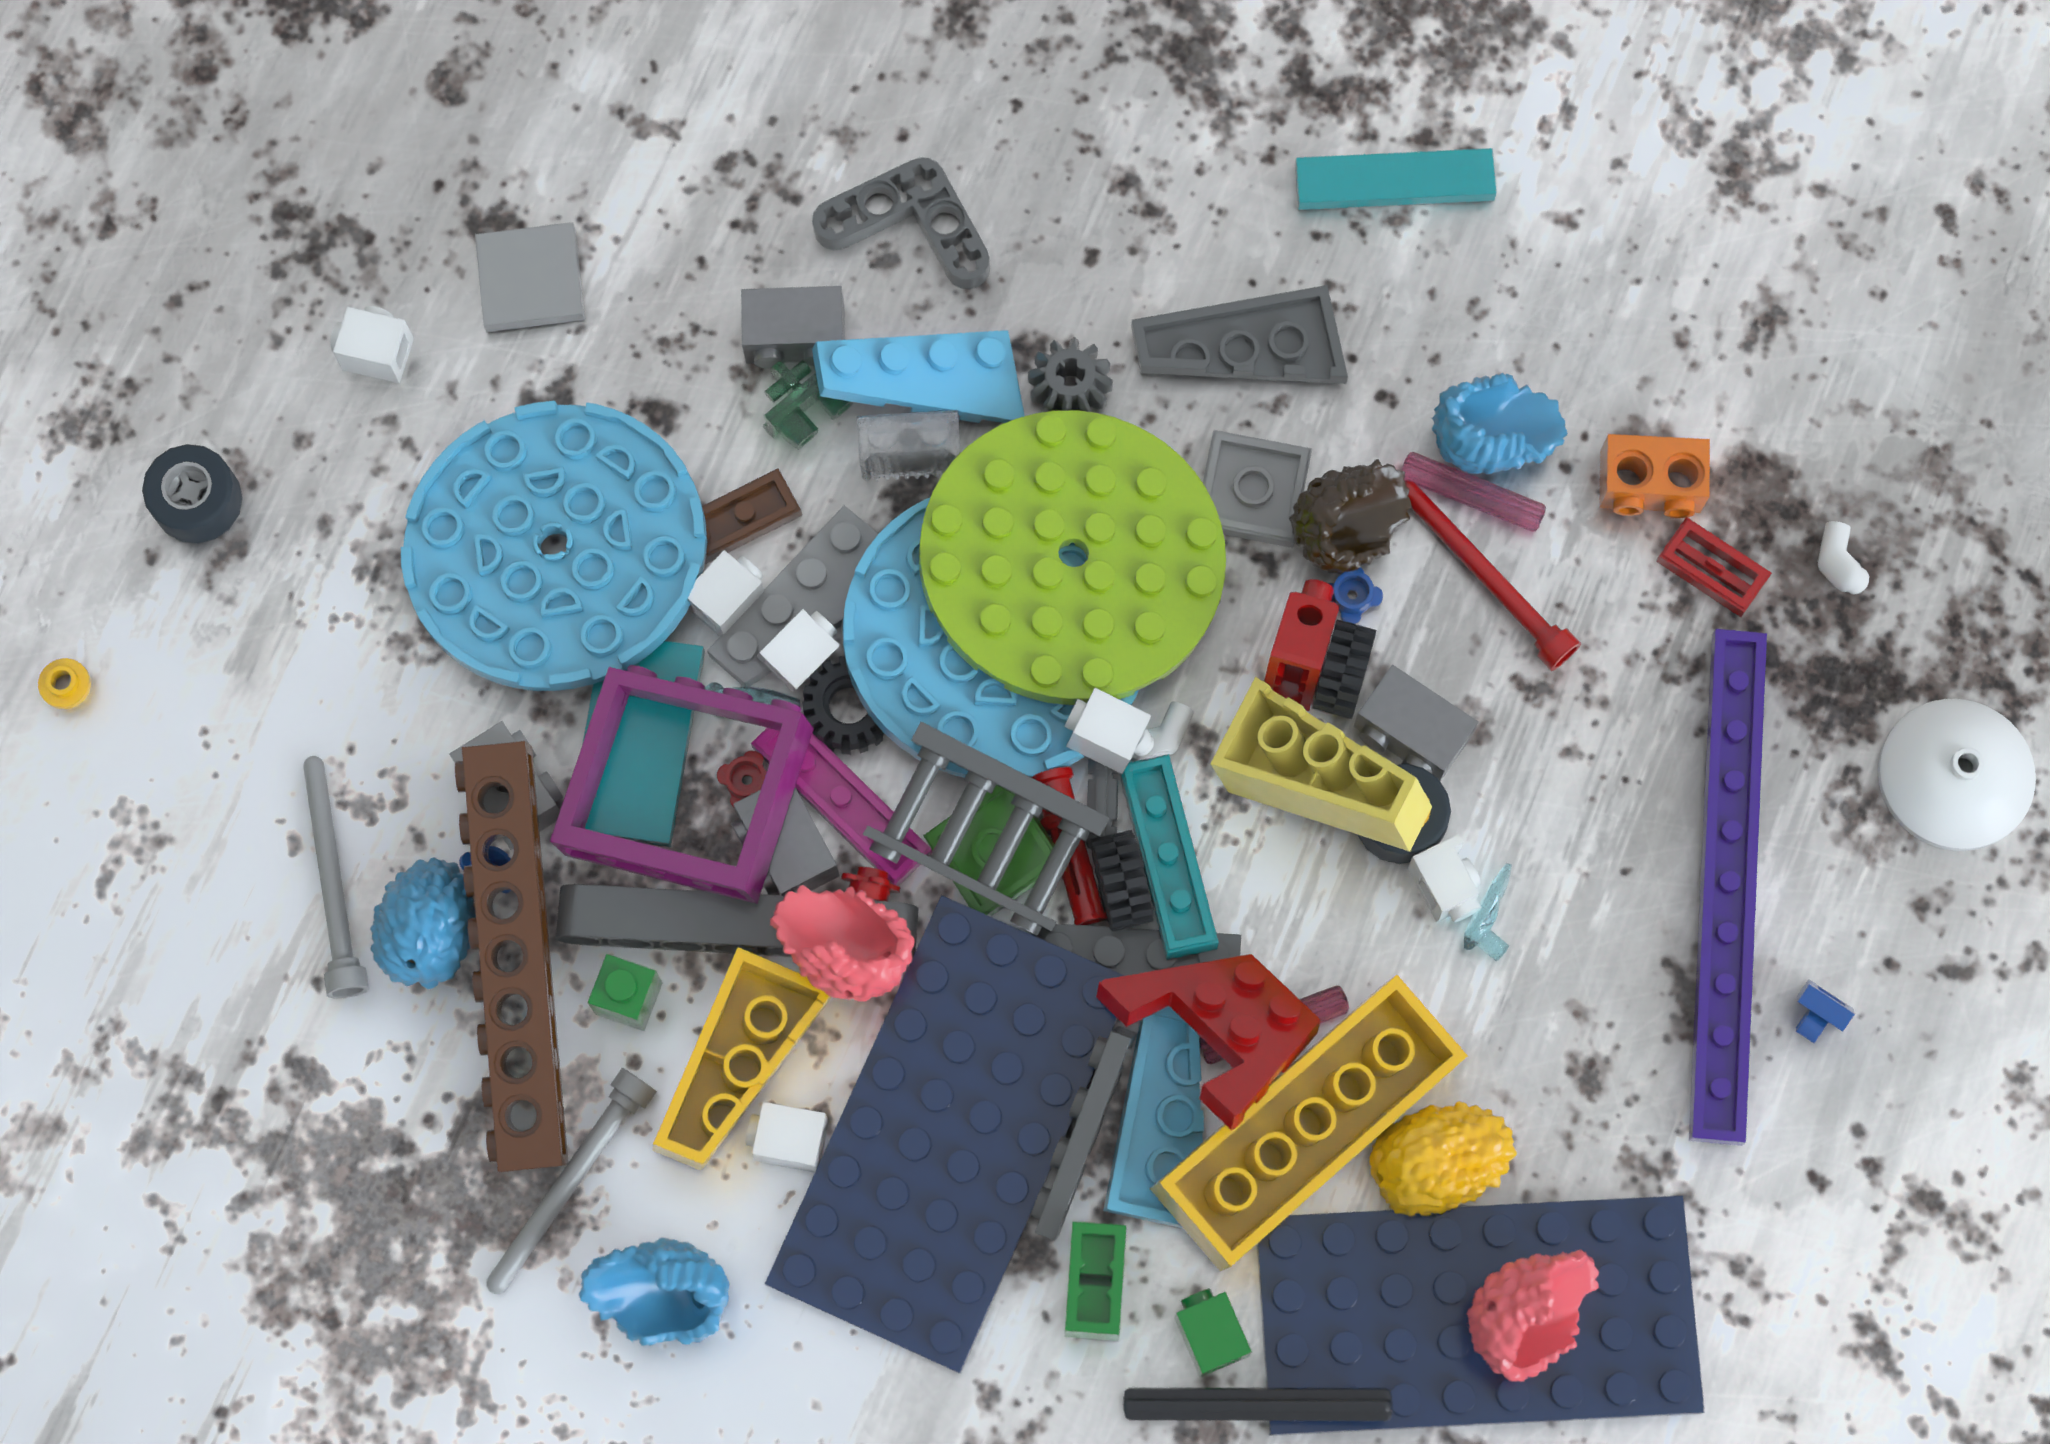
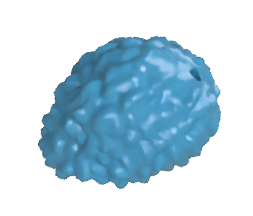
M1504 373L1496 374L1491 378L1488 376H1483L1482 378L1475 377L1472 383L1461 382L1458 386L1448 387L1446 391L1439 394L1440 403L1434 408L1435 415L1432 418L1434 422L1432 431L1436 434V444L1444 461L1452 463L1464 472L1473 474H1492L1511 468L1519 469L1525 462L1531 463L1534 461V463L1540 464L1546 459V456L1552 455L1555 447L1563 445V438L1568 434L1565 420L1559 412L1557 400L1548 399L1547 395L1542 392L1533 393L1528 385L1518 389L1517 382L1513 376L1505 375Z
M435 857L431 858L428 862L419 859L406 872L397 873L395 881H390L384 886L386 893L383 895L382 903L376 905L373 909L374 921L370 930L372 931L371 937L374 943L371 945L370 950L373 952L374 961L384 974L389 975L390 981L394 983L400 982L405 986L419 982L423 987L432 989L439 982L453 979L455 973L461 967L460 961L467 957L468 950L471 948L468 935L469 918H476V910L473 906L474 899L466 896L464 874L460 873L457 863H447L445 860L440 861Z
M659 1238L653 1243H641L639 1247L634 1245L626 1247L623 1251L614 1249L606 1256L593 1259L592 1264L588 1265L587 1269L581 1274L582 1288L579 1292L580 1300L588 1303L590 1311H598L601 1321L613 1318L617 1322V1328L621 1332L626 1333L627 1339L632 1342L639 1340L642 1346H651L655 1343L678 1340L683 1345H690L693 1341L696 1343L702 1342L709 1335L715 1334L719 1330V1322L724 1313V1308L729 1301V1281L721 1265L716 1264L715 1259L709 1258L708 1253L698 1250L691 1243L679 1242L674 1239Z

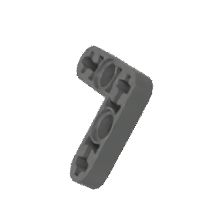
M920 157L906 162L824 201L817 206L813 213L812 224L816 240L823 247L832 250L851 246L914 215L945 274L953 285L961 289H973L983 284L989 276L990 258L987 248L944 170L936 161L930 158ZM922 175L925 180L932 179L931 189L924 191L920 185L915 186V177ZM897 184H901L902 193L906 191L907 202L905 203L901 202L899 190L895 186ZM882 193L888 195L893 200V205L886 213L874 214L865 207L867 199L873 194ZM855 204L857 205L859 217L863 221L861 224H857L856 215L852 216L851 206ZM941 213H951L957 217L959 225L952 233L942 234L935 231L931 226L934 217ZM834 216L838 222L843 221L844 230L836 233L833 228H827L826 219ZM961 242L967 258L970 261L978 259L974 272L969 273L965 267L958 268L959 254L955 246Z

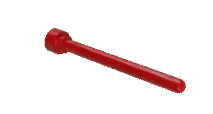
M1406 480L1405 483L1409 489L1408 497L1412 504L1411 509L1536 640L1534 646L1539 650L1537 657L1550 671L1556 670L1570 659L1582 643L1568 628L1561 630L1557 624L1551 627L1419 486L1411 480Z

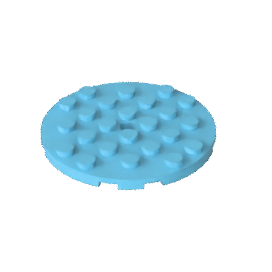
M546 401L515 407L514 413L498 418L488 424L484 420L459 436L435 459L422 477L412 496L405 517L408 522L405 530L404 546L401 547V567L404 584L418 618L433 640L447 655L476 675L494 683L531 691H560L596 684L604 681L608 667L626 671L629 665H636L649 656L669 637L687 613L691 605L688 597L696 579L703 573L706 560L707 533L702 503L686 466L674 449L660 435L635 418L615 409L587 402L586 406L557 405L556 401ZM561 534L567 538L565 552L560 551L552 555H544L542 553L541 545L548 536Z
M930 497L908 508L893 519L866 549L855 569L845 601L842 632L846 666L852 685L869 716L896 745L918 760H921L917 756L921 747L914 744L911 739L920 722L1029 777L1046 770L1068 767L1084 758V755L1066 747L1073 731L1064 726L1074 705L1047 703L1011 692L1004 688L1005 685L993 679L980 669L976 671L948 643L947 635L937 622L934 613L931 614L923 592L919 571L920 534ZM1070 543L1069 546L1063 547L1058 552L1059 558L1067 566H1081L1087 560L1084 551L1076 547L1075 543ZM1139 690L1135 691L1134 695L1119 700L1132 705ZM950 761L945 770L939 769L964 778L968 772Z

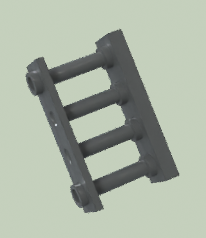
M920 722L911 741L921 747L917 755L921 760L884 832L882 833L867 825L863 835L873 840L869 850L896 864L901 855H904L1014 912L1010 922L1037 936L1042 926L1052 931L1056 921L1043 915L1064 871L1080 840L1086 842L1090 833L1100 837L1110 817ZM950 761L968 771L964 778L968 784L929 857L902 843L939 769L945 770ZM997 785L1015 795L1011 802L1015 807L976 881L949 867L986 793L992 794ZM1044 809L1061 818L1058 828L1062 831L1023 905L996 891L1033 816L1039 818Z

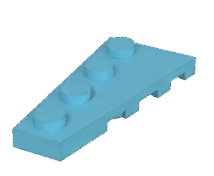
M1008 330L816 341L812 348L821 397L884 407L886 403L911 407L910 412L930 415L932 411L959 415V420L980 423L982 419L1007 423L1025 416Z
M1169 1006L1139 1022L1103 1211L1182 1228L1150 1190L1153 1185L1203 1143V1132L1205 1131L1204 1112L1201 1110V1101L1199 1100L1200 1081H1202L1199 1035Z

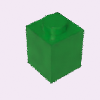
M606 954L587 1003L596 1015L645 1031L663 982L656 970Z
M1208 1288L1181 1300L1184 1310L1177 1312L1174 1319L1200 1378L1251 1355V1348L1226 1291L1213 1296L1211 1289Z

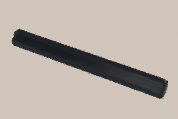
M1128 1388L1125 1390L1123 1397V1410L1128 1420L1388 1421L1393 1413V1399L1391 1391L1387 1388Z

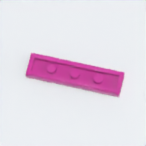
M766 728L751 742L752 748L761 753L768 764L770 763L780 732L770 728ZM812 733L795 785L798 793L874 868L888 872V880L891 884L899 886L921 864L904 855H901L896 864L869 850L873 840L863 835L867 825L883 833L894 812ZM909 828L902 843L930 856L932 849Z

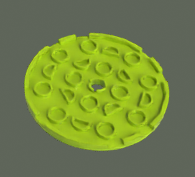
M1064 410L1035 413L999 425L968 445L942 474L926 507L920 534L919 571L923 592L931 614L934 613L937 622L948 637V643L976 671L980 669L993 679L1003 683L1005 689L1024 697L1047 703L1075 705L1077 699L1087 703L1094 688L1117 699H1122L1134 695L1135 691L1152 684L1160 678L1163 680L1192 654L1194 648L1204 636L1215 615L1225 581L1226 550L1221 521L1214 502L1196 472L1176 451L1152 433L1124 420L1094 412ZM1070 543H1075L1076 547L1084 551L1087 560L1081 566H1067L1059 558L1058 552L1063 547L1069 546Z

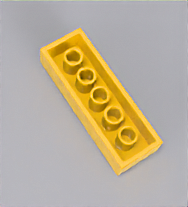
M1396 975L1377 989L1289 1066L1284 1073H1281L1273 1080L1268 1087L1267 1093L1258 1104L1253 1103L1245 1112L1244 1120L1237 1128L1230 1130L1223 1124L1153 1185L1150 1190L1219 1271L1225 1270L1234 1265L1468 1055L1403 980Z

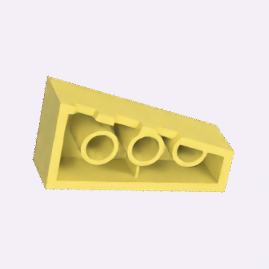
M1256 676L1210 763L1229 793L1406 851L1411 850L1432 808L1415 776L1367 746H1360L1346 737L1342 730L1329 722L1325 724L1309 714L1302 705L1289 697L1287 699L1282 697Z

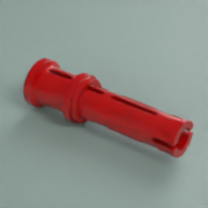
M1071 767L1054 768L1031 777L1075 800L1070 779L1074 776ZM1043 809V818L1040 820V823L1048 835H1051V839L1055 844L1062 831L1058 828L1061 818ZM1080 840L1062 875V880L1074 917V925L1088 926L1107 919V915L1103 909L1085 841Z

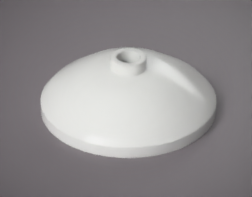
M1942 699L1913 709L1900 719L1886 737L1878 762V780L1881 794L1895 820L1917 839L1941 849L1969 851L1996 843L2014 830L2022 821L2034 796L2035 766L2025 739L2018 729L2003 715L1990 707L1974 701ZM1959 758H1966L1971 761L1974 768L1972 773H1966L1960 769L1958 765Z

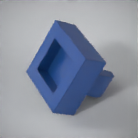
M1808 979L1797 995V1002L1808 1008V1010L1796 1026V1032L1815 1043L1828 1022L1844 1031L1855 1015L1854 1008Z

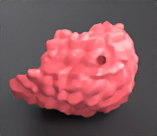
M804 885L799 886L797 893L790 891L785 894L783 901L776 904L774 916L770 918V926L775 928L777 940L784 945L783 952L791 954L793 962L799 967L801 976H807L813 987L824 991L833 998L867 1002L871 997L883 996L885 992H891L894 986L899 985L901 976L906 971V966L912 962L911 951L914 947L915 939L907 927L906 920L898 917L897 911L893 909L887 910L884 904L875 903L874 899L866 897L865 891L860 890L855 893L853 887H848L845 892L838 889L833 893L831 891L818 893L809 890Z
M1582 1250L1569 1254L1562 1252L1557 1256L1534 1254L1528 1259L1520 1258L1515 1263H1505L1499 1272L1491 1273L1486 1277L1484 1286L1475 1292L1473 1306L1468 1310L1467 1316L1469 1318V1331L1472 1335L1474 1350L1483 1356V1359L1489 1364L1494 1373L1503 1374L1507 1380L1512 1382L1524 1381L1527 1377H1535L1539 1372L1546 1371L1548 1364L1556 1363L1560 1354L1568 1353L1569 1349L1577 1347L1573 1336L1580 1333V1329L1576 1324L1579 1321L1578 1308L1584 1296L1598 1289L1599 1286L1595 1280L1599 1271L1594 1266L1593 1258L1589 1257Z

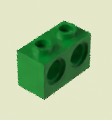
M1072 1221L1065 1337L1119 1340L1127 1225Z

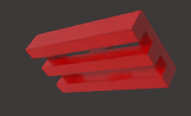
M1688 517L1682 522L1656 560V562L1739 617L1743 616L1772 574ZM1685 536H1688L1753 579L1752 585L1725 569L1719 562L1711 557H1707L1684 542ZM1676 551L1677 553H1679L1680 555H1682L1683 557H1685L1686 559H1688L1689 561H1691L1692 563H1694L1710 575L1714 576L1715 578H1717L1718 580H1720L1721 582H1723L1724 584H1726L1727 586L1741 594L1743 597H1739L1738 595H1736L1735 593H1733L1732 591H1730L1729 589H1727L1726 587H1724L1723 585H1721L1720 583H1718L1717 581H1715L1714 579H1712L1696 567L1692 566L1691 564H1689L1688 562L1674 554V552Z

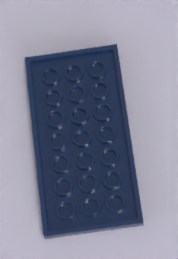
M941 895L766 1279L765 1285L961 1374L1031 1217L1041 1187L1045 1185L1052 1169L1050 1163L1061 1136L1066 1137L1074 1118L1070 1117L1069 1113L1080 1086L1088 1088L1096 1070L1088 1066L1096 1041L1099 1036L1108 1039L1118 1020L1096 998L1099 982L1125 975Z
M1683 1196L1463 1206L1448 1210L1443 1214L1432 1213L1429 1216H1421L1419 1213H1416L1413 1217L1406 1214H1395L1393 1210L1289 1215L1257 1243L1266 1388H1387L1391 1391L1393 1399V1413L1388 1421H1268L1269 1436L1696 1415L1705 1413ZM1577 1250L1586 1252L1589 1257L1593 1258L1594 1266L1599 1271L1595 1279L1599 1286L1598 1289L1584 1296L1578 1308L1579 1321L1576 1324L1580 1329V1333L1573 1336L1577 1347L1569 1349L1568 1353L1560 1354L1556 1363H1549L1546 1371L1539 1372L1535 1377H1527L1524 1381L1512 1382L1507 1380L1503 1374L1494 1373L1489 1364L1483 1359V1356L1474 1350L1472 1335L1469 1331V1318L1467 1316L1468 1310L1473 1306L1475 1292L1484 1286L1486 1277L1491 1273L1499 1272L1505 1263H1515L1520 1258L1528 1259L1534 1254L1557 1256L1562 1252L1567 1254Z

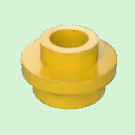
M70 658L52 661L42 670L38 679V690L41 697L50 706L57 709H70L78 706L86 699L91 688V678L87 669L78 661ZM63 675H70L71 682L69 686L62 690L56 689L55 684L58 678Z

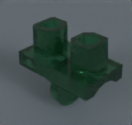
M804 360L791 370L778 361L770 368L776 382L764 392L773 403L785 393L788 396L764 415L766 423L763 427L772 438L779 433L783 439L799 450L818 433L816 425L804 413L807 409L818 402L834 420L853 405V402L821 397L816 373L801 384L800 381L812 372Z

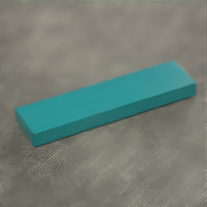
M1493 148L1297 157L1295 162L1298 210L1495 201L1497 194Z
M1168 754L1153 759L1129 762L1123 773H1119L1138 844L1140 858H1142L1143 869L1166 959L1218 949L1219 941L1170 756Z

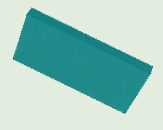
M664 641L649 656L635 666L649 669L657 674V678L674 682L677 676L687 677L700 682L705 650L703 646ZM604 681L593 684L584 738ZM629 695L585 829L644 844L671 847L694 710Z

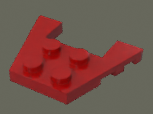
M1252 954L1105 979L1099 982L1096 998L1126 1027L1165 1007H1171L1233 1068L1202 1084L1199 1100L1230 1130L1239 1126L1244 1120L1245 1112L1253 1103L1258 1104L1267 1093L1270 1083L1280 1072L1284 1073L1314 1039L1321 1019Z

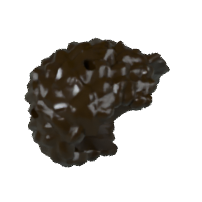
M1376 459L1368 466H1344L1342 472L1329 470L1321 478L1313 479L1309 483L1308 489L1299 494L1298 502L1293 506L1294 513L1289 517L1293 528L1294 541L1296 545L1303 548V557L1309 560L1314 567L1328 573H1344L1358 570L1365 564L1370 565L1374 558L1378 559L1389 554L1393 531L1400 524L1410 520V516L1406 511L1411 508L1412 504L1408 497L1409 489L1404 481L1405 472L1403 470H1396L1394 465L1391 464L1382 466L1379 459Z

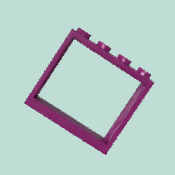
M629 665L627 671L608 667L550 842L568 857L758 904L814 728L803 713L800 712L801 708L788 701L773 699L769 705L753 701V697L750 694L734 688H724L722 693L705 690V685L687 677L677 676L675 681L671 682L657 678L655 672L640 666ZM629 695L780 731L737 866L585 829Z

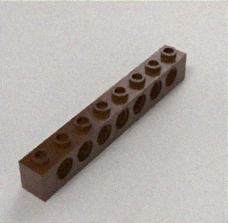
M526 741L462 747L463 761H455V781L458 792L466 793L467 813H460L459 829L462 844H470L472 865L464 866V886L466 896L474 897L476 918H469L468 935L471 949H479L481 970L473 971L472 981L476 1003L483 1002L485 1023L477 1025V1041L480 1055H488L490 1076L482 1077L484 1108H492L494 1130H487L486 1132L487 1155L489 1162H497L498 1172L564 1166L569 1162L532 746ZM494 786H505L509 793L508 805L501 812L488 813L484 806L486 792ZM509 838L514 847L511 860L502 866H494L488 857L490 845L496 839ZM513 890L518 898V908L511 917L500 919L493 911V900L499 892ZM516 942L523 952L522 962L517 969L505 972L498 964V951L504 944ZM518 994L527 1003V1014L520 1023L510 1025L502 1016V1005L508 997ZM518 1047L526 1049L532 1058L530 1071L521 1078L512 1076L506 1067L509 1053ZM522 1100L530 1102L535 1107L537 1113L535 1124L525 1132L518 1130L511 1121L512 1108Z

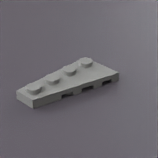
M844 505L764 589L759 598L724 635H721L707 650L709 657L747 689L772 672L756 656L802 609L810 616L817 611L835 629L841 627L845 601L855 569L878 533Z

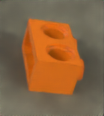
M1620 434L1607 435L1600 450L1599 508L1613 509L1614 513L1624 516L1639 515L1644 510L1664 511V515L1670 518H1686L1693 516L1695 513H1701L1709 499L1710 439ZM1620 470H1630L1637 474L1641 483L1636 485L1626 484L1619 478L1617 472ZM1672 472L1684 474L1689 479L1691 486L1683 488L1674 485L1670 481L1668 474Z

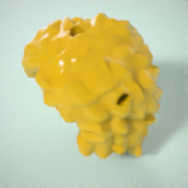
M1457 1101L1454 1106H1444L1443 1108L1428 1105L1417 1113L1404 1115L1400 1121L1392 1123L1377 1137L1369 1158L1371 1175L1380 1188V1195L1386 1200L1389 1208L1395 1214H1406L1411 1217L1416 1213H1419L1421 1216H1429L1432 1213L1443 1214L1448 1210L1459 1207L1460 1203L1475 1202L1477 1197L1482 1196L1487 1186L1500 1188V1176L1508 1173L1510 1169L1509 1161L1517 1155V1151L1513 1146V1132L1510 1127L1506 1126L1504 1117L1493 1116L1491 1109L1482 1110L1478 1105L1469 1107L1465 1102Z

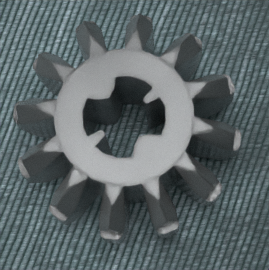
M1076 337L1070 340L1069 349H1063L1060 343L1053 340L1050 343L1051 355L1038 352L1035 355L1034 361L1037 368L1028 371V383L1034 386L1030 391V398L1033 403H1044L1043 412L1064 410L1091 412L1090 407L1098 410L1105 408L1106 398L1104 394L1112 391L1113 379L1106 376L1110 372V362L1107 359H1096L1098 348L1095 344L1081 351L1079 350V340ZM1065 377H1076L1075 386L1064 385Z

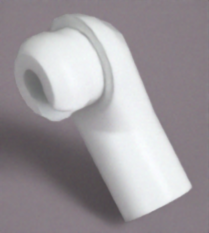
M1826 522L1818 557V568L1841 592L1861 593L1868 586L1869 575L1846 551L1851 528L1842 522Z
M1171 702L1161 726L1144 730L1132 758L1148 760L1174 754L1179 748L1194 711L1182 703Z

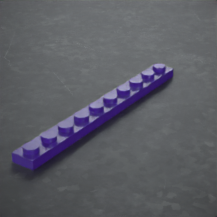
M1715 629L1712 634L1689 1141L1738 1146L1746 1143L1767 633Z

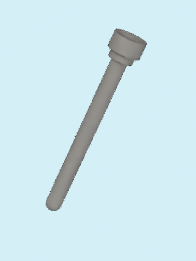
M310 756L304 761L303 769L332 961L327 964L328 971L324 973L325 988L329 998H348L367 992L369 990L366 968L360 966L358 958L353 957L324 763L321 758Z
M622 1067L610 1084L614 1088L608 1096L612 1099L611 1103L487 1278L486 1285L491 1293L500 1294L506 1290L629 1112L635 1115L640 1106L645 1109L657 1091Z

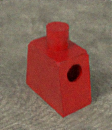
M1317 579L1306 580L1301 593L1290 592L1264 682L1273 691L1286 699L1287 697L1302 705L1308 712L1310 711L1340 608L1336 603L1331 602L1334 593L1333 587Z

